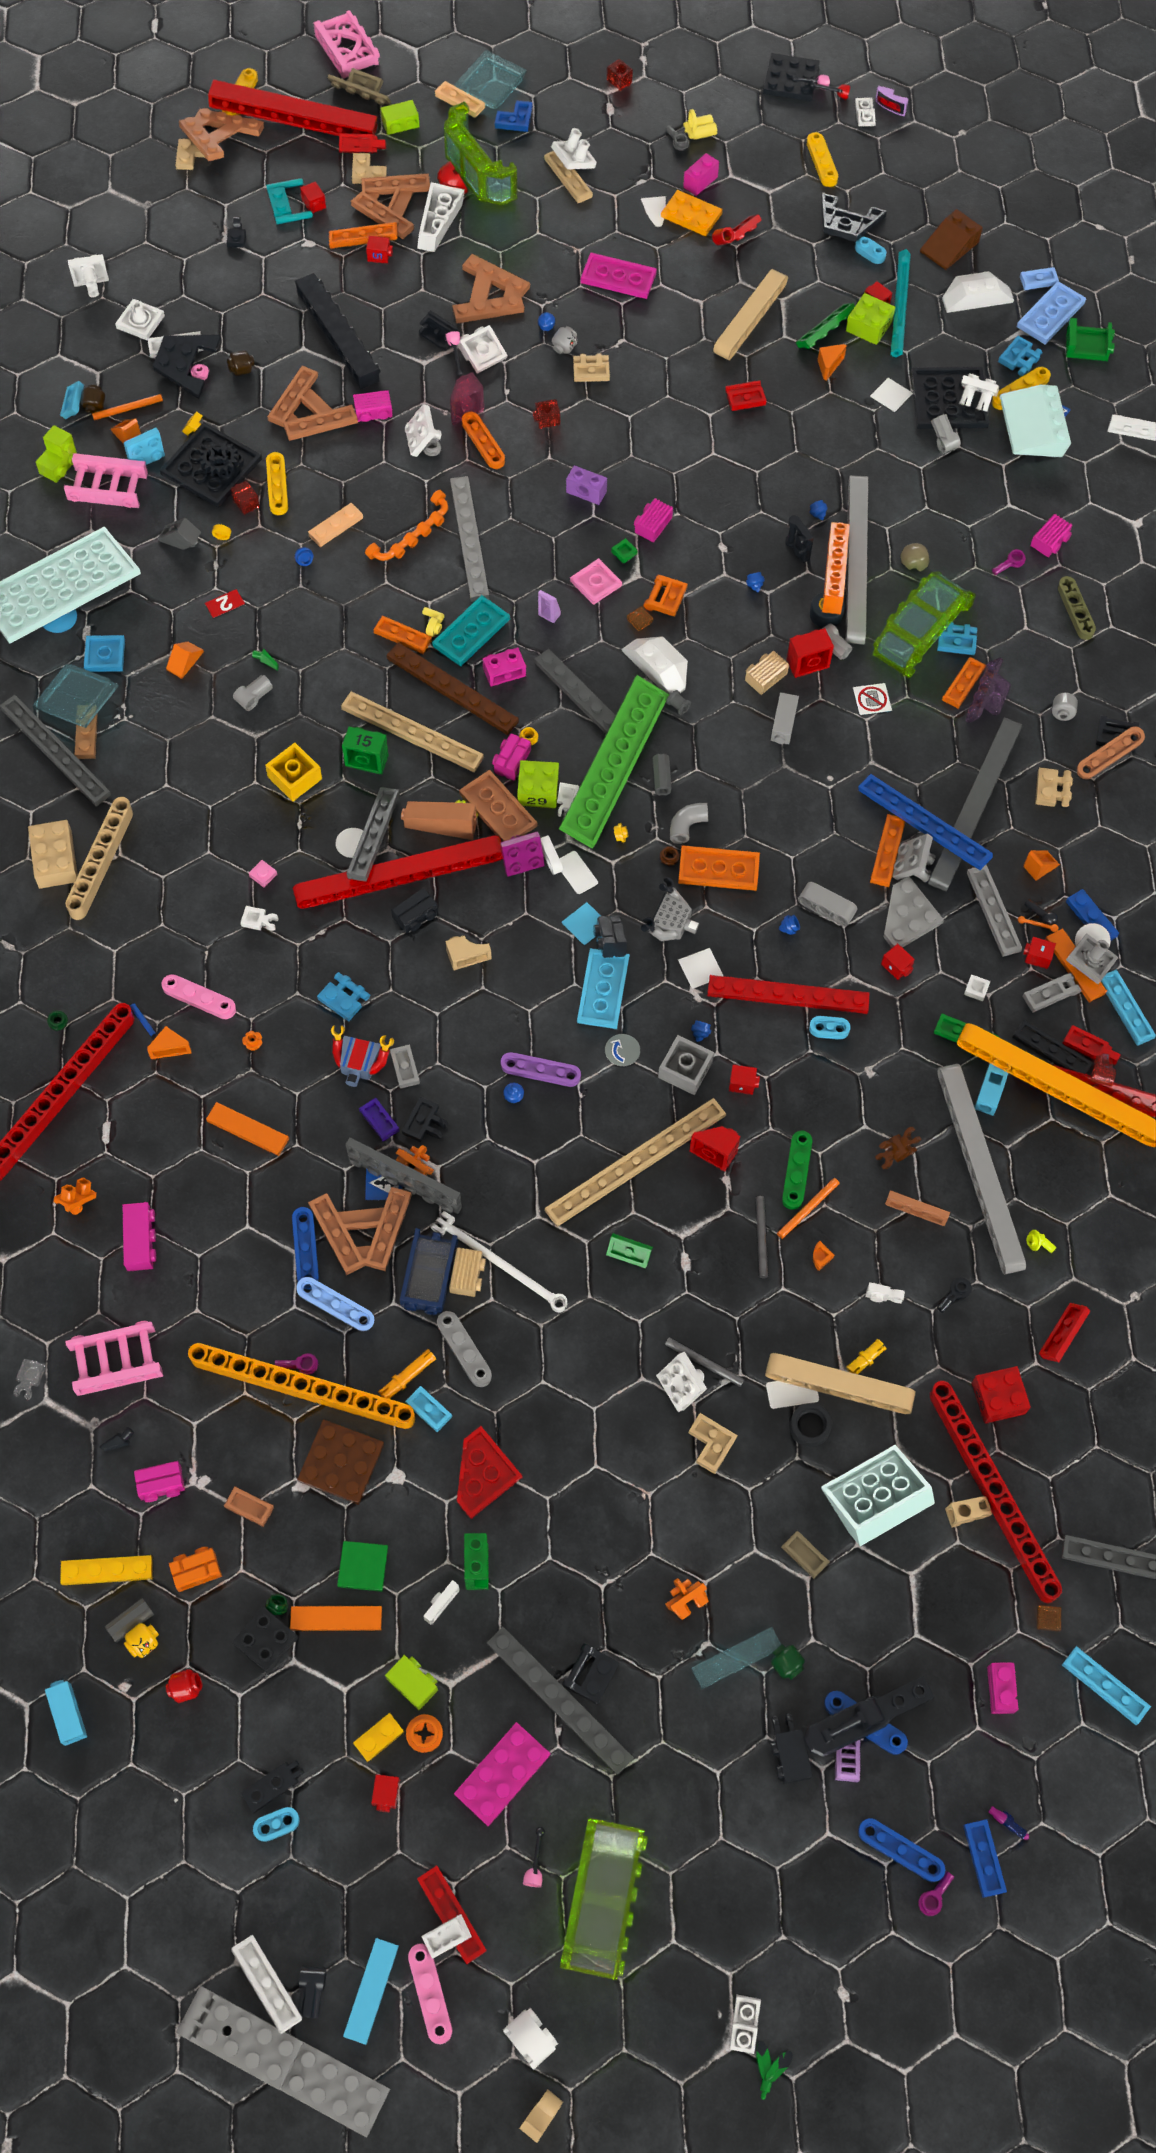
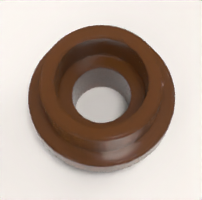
M672 846L665 847L660 852V860L665 865H674L679 860V852Z

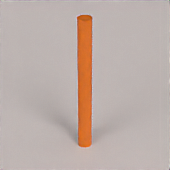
M161 394L95 412L92 413L95 421L162 402L163 399Z
M833 1178L777 1232L778 1237L783 1239L840 1184L839 1181Z

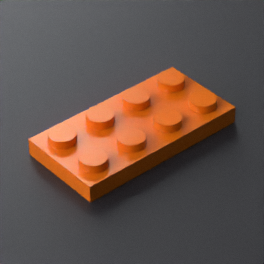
M682 846L678 884L757 891L760 853Z

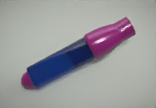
M993 1806L989 1809L988 1813L1000 1824H1003L1021 1839H1029L1027 1831L1014 1822L1013 1816L1005 1811L997 1810Z

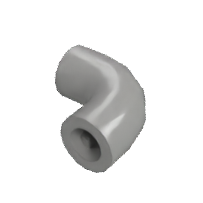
M707 803L686 805L677 811L670 826L671 842L676 844L687 842L690 838L689 828L692 824L708 822Z

